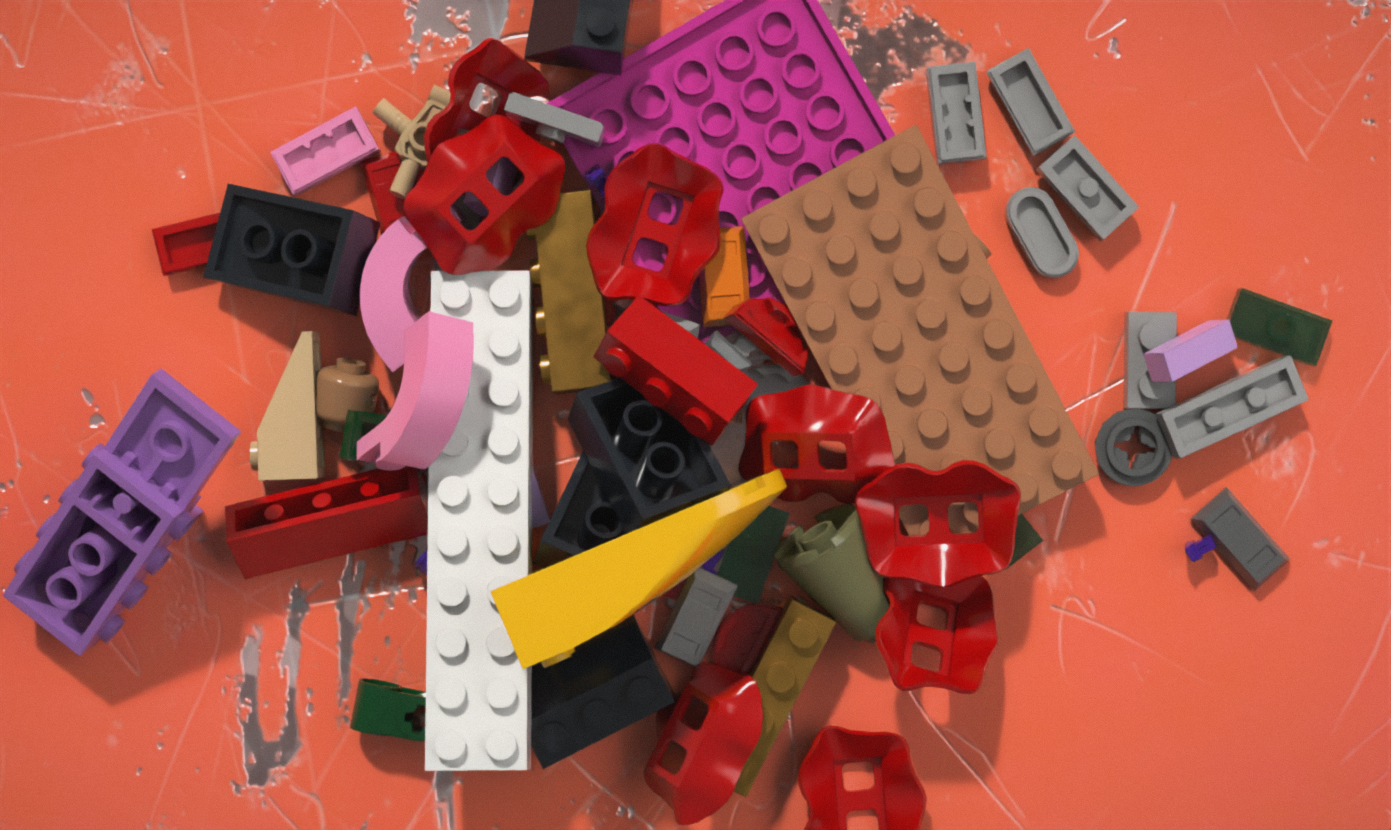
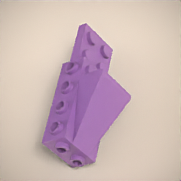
M162 368L153 373L107 444L104 446L102 443H99L86 456L81 465L84 468L83 472L60 496L58 502L61 503V506L55 514L43 523L36 533V537L39 540L35 546L28 550L15 565L14 571L16 575L2 596L79 656L100 639L108 643L125 623V620L120 616L124 609H132L149 587L143 583L148 574L150 573L154 576L172 555V552L167 547L174 540L178 541L204 512V510L196 505L201 498L199 493L242 431Z

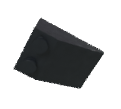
M228 184L203 277L295 302L357 316L363 269L376 243L381 222L350 209Z
M584 450L543 534L532 564L540 568H547L626 534Z

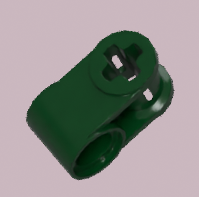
M361 678L358 682L350 728L372 735L425 741V726H420V718L413 716V712L422 706H426V692L402 687L383 680Z

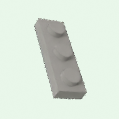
M1287 355L1159 411L1155 415L1173 458L1180 459L1304 403L1309 398L1291 355Z

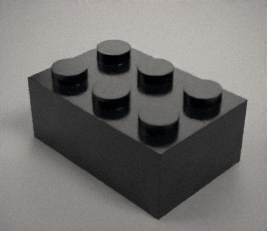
M620 377L577 392L568 421L626 534L729 491L731 484L710 445L700 437L689 433L683 424L663 409L649 403L643 394Z

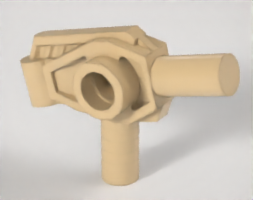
M434 84L424 108L413 120L408 118L385 98L374 108L372 114L400 135L394 151L403 161L389 189L392 195L405 199L411 191L420 169H426L427 159L424 148V134L428 122L433 116L443 111L450 103V91Z

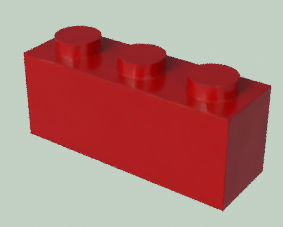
M640 295L634 299L607 330L593 358L603 364L609 373L623 379L643 394L649 403L663 409L683 424L689 433L700 437L711 446L714 445L740 412L758 386L757 382Z

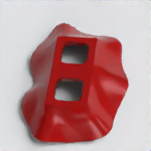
M492 37L485 39L475 49L463 55L454 63L449 73L450 103L443 111L433 116L428 122L424 134L427 164L437 145L454 138L459 128L471 131L488 118L470 108L471 97L479 83L495 90L498 94V100L491 116L501 115L511 119L528 135L540 142L541 137L535 134L537 126L508 117L504 108L509 93L512 94L513 92L548 103L550 99L549 84L542 73L503 42ZM517 170L513 188L522 176L519 170Z
M492 115L473 130L437 145L422 177L407 194L404 200V210L410 224L420 235L444 272L451 275H463L470 272L490 270L500 266L509 259L514 251L516 240L521 233L541 226L554 214L564 178L565 161L559 153L540 144L523 131L514 121L505 116ZM501 157L508 158L524 177L523 182L508 196L502 195L486 177L487 170ZM465 192H471L488 211L487 217L473 230L465 229L450 212L451 205Z
M659 143L642 146L621 161L607 178L604 190L605 211L590 230L586 243L587 258L599 293L610 300L628 299L634 301L640 295L648 302L660 306H677L684 303L690 295L695 279L720 250L719 205L724 192L722 180L707 167L695 163ZM662 192L683 200L684 205L676 224L669 225L651 219L648 216L653 196L656 193ZM647 238L665 244L668 247V254L660 271H653L634 264L633 256L639 240Z
M809 384L784 392L760 395L753 398L748 404L746 411L745 448L738 468L740 475L745 480L750 481L779 469L773 464L772 441L789 440L794 441L798 446L799 467L796 469L780 468L787 488L777 498L783 501L800 502L813 494L823 492L831 495L839 502L845 504L855 503L856 494L863 486L873 481L885 470L895 466L885 417L878 404L868 397ZM819 442H842L846 447L847 468L844 470L824 469L820 464Z
M961 460L939 471L928 470L914 463L896 464L863 486L856 494L855 506L861 522L867 558L874 572L882 577L914 581L935 588H947L972 578L999 573L1005 570L1011 562L1015 546L1021 491L1015 482L985 464L974 460ZM973 502L977 505L978 529L975 532L953 533L950 531L948 508L952 503ZM903 505H925L928 508L929 531L924 535H903L900 532L899 526L900 507Z
M983 576L951 587L935 588L914 581L884 577L883 589L889 598L890 606L876 626L875 639L896 688L902 691H911L923 687H935L961 694L976 693L983 683L989 661L999 645L994 596L988 581ZM918 604L942 609L946 614L944 630L920 624L917 621ZM917 644L937 650L941 656L939 671L935 672L915 666L911 662L913 645Z
M712 663L698 664L692 672L691 681L687 683L684 691L675 697V702L657 711L655 720L658 741L643 771L645 782L654 793L660 796L672 808L675 821L679 825L698 823L714 814L729 801L743 766L758 744L762 734V696L757 682L749 675H741ZM695 696L709 706L708 714L699 730H695L686 724L683 719L690 701ZM673 740L687 751L686 758L679 772L675 775L662 765V758L670 742Z
M832 725L820 730L798 773V785L810 810L809 820L804 830H847V814L850 811L868 809L877 812L878 830H920L926 809L927 796L913 768L907 741L901 735L887 731H856ZM870 762L873 766L874 785L869 789L846 790L843 787L842 767L846 763Z

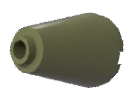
M850 503L838 505L814 516L819 524L811 527L806 532L801 525L790 532L775 549L774 557L778 562V566L854 640H866L868 643L876 642V626L887 612L890 601L883 589V577L874 572L867 558L861 522L855 506Z

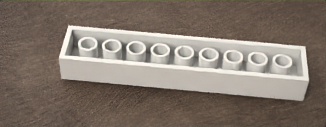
M431 271L430 312L473 322L474 349L469 388L460 418L445 448L428 468L425 771L531 769L532 666L522 669L490 592L532 574L534 288L530 271H478L463 275H451L444 271Z

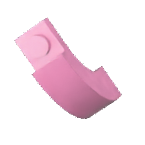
M453 203L450 207V212L461 223L467 218L456 203ZM405 216L397 219L390 225L373 246L364 266L360 284V309L367 335L379 356L392 372L404 364V331L421 318L413 305L409 283L411 271L416 260L428 248Z
M428 311L404 331V370L398 396L387 417L357 441V460L375 463L379 469L393 471L402 469L405 466L425 470L437 459L455 430L466 400L473 364V322Z

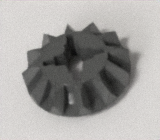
M1127 409L1116 412L1101 424V428L1094 441L1097 456L1096 462L1101 466L1108 478L1123 485L1140 486L1156 480L1167 469L1172 458V453L1156 415L1142 409ZM1136 426L1137 442L1145 444V447L1152 448V452L1136 454L1129 468L1128 453L1120 450L1118 447H1114V443L1129 441L1131 433H1134Z

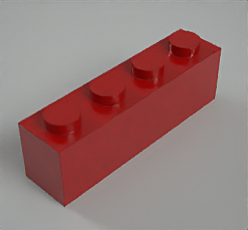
M405 466L402 469L393 471L378 468L225 506L226 542L244 579L428 535V491L420 469Z

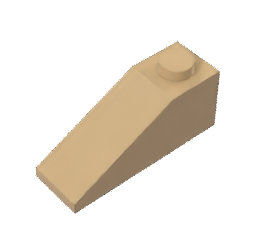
M302 331L258 427L257 441H252L250 444V464L253 471L258 470L259 481L326 477L324 427L321 425L322 419L316 415L317 373L321 369L320 333Z

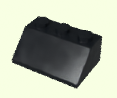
M534 0L524 59L529 62L621 75L633 0Z
M635 615L574 647L575 652L567 659L543 668L541 662L532 665L531 746L543 769L675 702V693Z

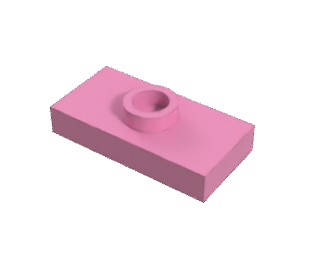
M355 106L270 153L292 194L298 196L377 154L381 150L362 114Z

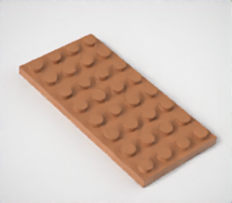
M917 125L904 130L741 218L831 389L868 397L880 407L886 420L895 465L914 463L928 470L939 471L961 460H974L985 464L999 474L1011 479L1020 488L1021 502L1018 515L1099 475L1095 464ZM960 502L952 503L949 506L948 518L951 532L973 533L978 529V507L975 503ZM903 505L900 507L899 517L909 535H924L929 531L928 508L925 505Z

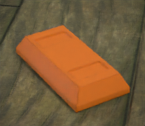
M744 226L720 228V250L699 274L703 327L731 325L724 319L725 315L733 306L750 299Z

